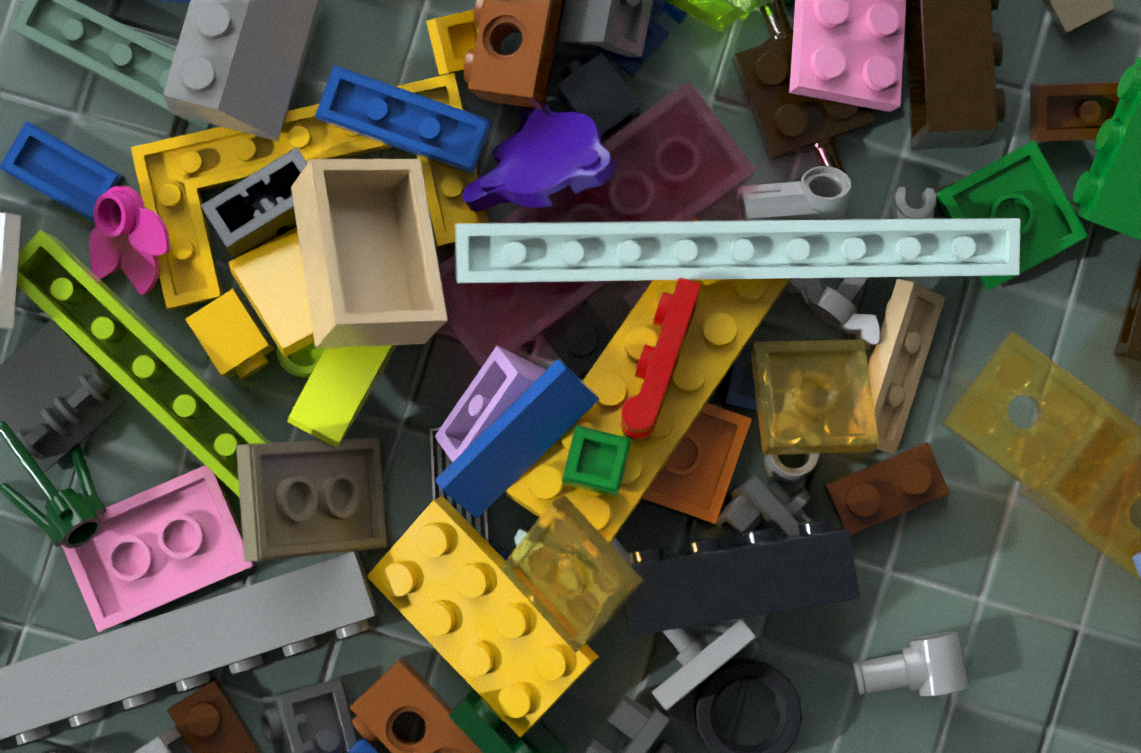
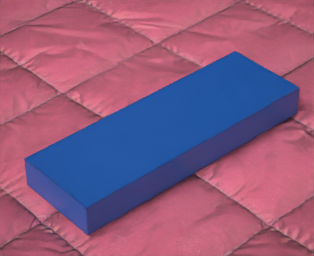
M336 65L332 68L315 115L318 121L474 175L492 125V121L484 117Z
M557 359L435 481L444 493L478 519L599 400L598 396L565 364Z

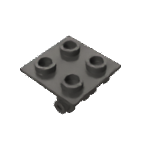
M53 319L0 365V422L4 421L8 424L44 473L126 402L124 397Z

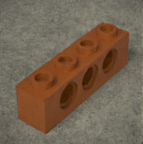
M476 0L474 26L478 29L475 50L470 49L464 63V80L468 83V89L481 101L545 109L564 0ZM512 33H521L522 43L519 49L510 55H501L500 46L504 38Z
M403 656L349 707L357 715L351 722L358 732L372 745H375L380 740L392 753H483L448 716L452 707ZM407 711L419 714L426 724L425 735L417 740L403 738L396 729V718L399 714Z

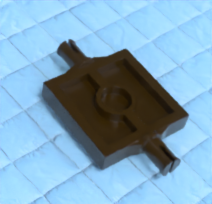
M774 0L772 4L768 2L759 9L762 12L771 37L760 46L735 54L732 61L769 160L772 161L794 152H814L819 166L834 167L847 174L835 143L845 134L872 125L875 122L871 108L789 93L793 29H791L785 14L782 0Z

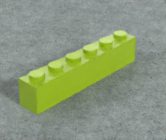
M40 230L19 252L17 286L240 498L236 445L272 442L57 237Z

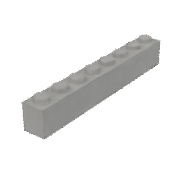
M353 551L0 668V740L15 735L17 744H24L50 735L48 724L67 717L71 727H75L104 717L101 706L122 700L126 710L156 700L157 696L154 689L173 682L176 683L178 692L210 682L208 674L210 670L229 665L231 674H235L264 664L261 653L282 647L286 657L316 647L317 644L314 638L316 635L335 629L338 639L370 629L367 618L373 617L380 612L370 581L366 577L367 572L360 551Z

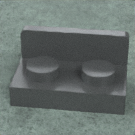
M341 678L262 698L264 710L260 712V725L266 741L273 743L275 753H347L357 742Z

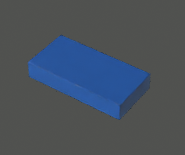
M28 121L25 122L0 165V169L94 223L96 200L110 188L121 186L125 179L121 174Z

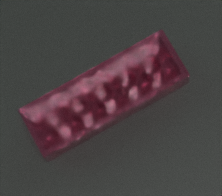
M688 80L603 143L616 163L615 172L606 183L597 187L587 188L577 194L568 185L555 193L547 195L553 203L552 206L532 208L520 205L497 223L694 221L735 192L738 187L751 180L756 169ZM455 254L438 266L447 314L446 322L480 368H482L496 346L517 355L614 282L457 283Z

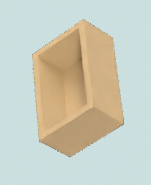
M310 159L291 186L315 348L425 344L447 321V314L420 159Z

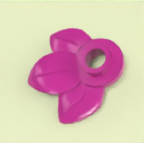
M115 186L100 195L94 206L96 226L91 231L89 239L92 271L100 279H103L121 268L140 295H147L155 286L159 277L160 263L157 255H163L170 251L169 234L161 217L156 212L145 208L143 200L137 191L129 186Z

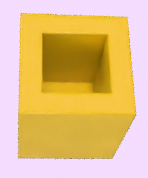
M234 289L229 290L185 319L220 375L227 378L237 374L240 380H244L269 364L265 355L276 349L241 293Z

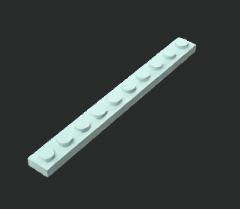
M940 218L455 224L456 282L678 280L679 277L687 280L1019 275L1020 219Z

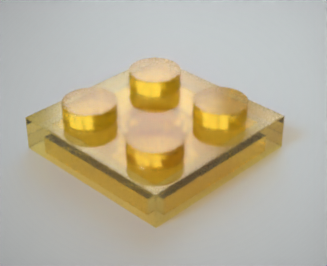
M864 340L754 342L750 354L763 455L874 452L879 444Z
M565 495L547 507L500 568L575 653L594 639L643 582V579Z

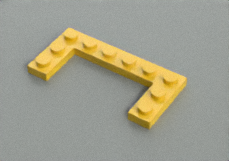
M454 73L396 86L463 110ZM319 104L287 111L279 142L225 127H216L130 147L144 206L161 217L169 234L170 251L163 255H157L160 263L159 277L166 309L174 310L205 303L223 295L206 215L200 206L203 204L200 191L238 183L296 147L308 163L310 159H343L391 148L392 146L318 121L315 115ZM417 156V159L421 161L427 202L438 248L455 245V224L489 223L486 209L478 212L472 211L462 198L464 189L471 182L479 178L477 168L474 175Z

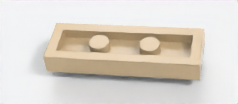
M901 279L896 280L891 299L886 306L885 318L880 331V341L876 344L875 350L870 357L869 369L858 404L853 410L852 423L847 438L876 450L896 455L945 297L915 282Z

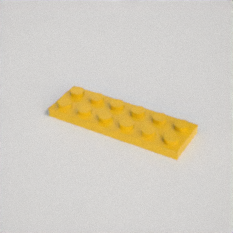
M788 278L690 280L701 284L699 301L655 430L647 440L642 442L632 441L618 497L562 484V477L576 425L625 437L621 429L622 406L630 397L639 395L643 379L635 377V372L645 344L653 347L656 346L662 327L654 325L653 321L663 292L673 294L678 280H653L583 380L594 391L599 400L506 490V495L601 559L787 286Z

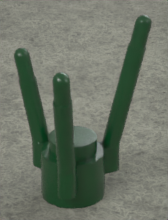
M4 421L0 422L1 436L48 501L45 504L47 514L42 513L7 483L0 484V492L43 529L56 547L63 544L66 548H76L93 539L102 528L103 522L99 516L103 515L107 509L97 496L80 445L77 444L70 452L83 494L76 493L73 489H64L58 492L8 424Z

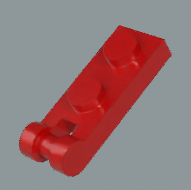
M679 277L673 294L662 293L653 321L654 325L662 327L656 346L653 347L645 344L635 372V377L643 379L639 395L626 400L621 410L622 433L625 437L632 438L634 442L647 440L655 430L699 301L701 284Z

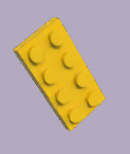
M443 496L429 504L366 576L471 687L487 701L520 738L533 728L599 658Z

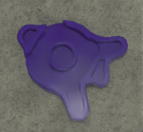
M546 102L545 109L525 108L521 114L519 130L493 149L492 156L498 163V166L488 174L471 182L464 189L462 198L470 210L475 212L508 202H514L524 207L552 206L553 203L547 195L555 193L568 185L571 186L575 194L587 188L603 185L613 176L616 163L601 141L602 134L593 119L586 114L577 112H553Z

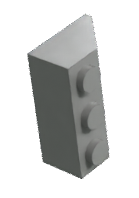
M191 0L163 92V97L170 112L175 115L279 142L319 0Z

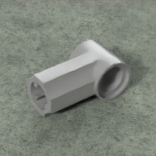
M819 166L806 171L801 181L738 187L736 201L738 221L847 219L851 180L840 169L830 166Z

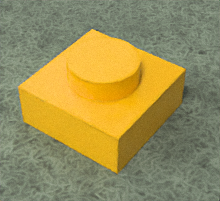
M474 9L426 21L439 75L463 70L468 51L470 49L475 50L478 29L474 26Z

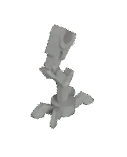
M898 187L891 197L893 219H933L936 205V194L933 188H927L922 192V206L920 209H913L907 205L905 201V187ZM845 277L836 290L825 285L821 286L819 278H788L789 281L783 290L791 296L800 293L804 304L810 307L823 321L839 329L843 334L855 335L854 344L862 351L869 350L871 345H876L880 341V329L876 315L857 314L856 307L851 303L868 277Z

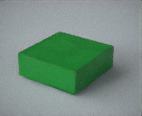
M576 425L562 477V484L618 497L632 438Z

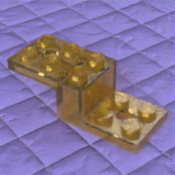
M1013 331L1008 333L941 424L1023 485L1019 491L1020 494L1141 583V578L1132 559L1133 556L1141 552V530L1137 529L1130 519L1131 506L1135 501L1141 499V426ZM1020 395L1030 398L1037 407V418L1026 429L1015 426L1010 421L1008 415L1010 402Z

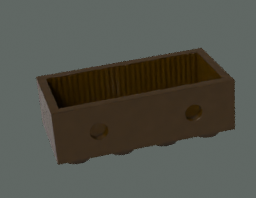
M906 0L905 37L911 150L977 147L998 129L997 123L1004 121L1006 109L1004 90L995 86V67L1000 66L1002 62V37L1000 32H993L992 11L998 10L999 0Z

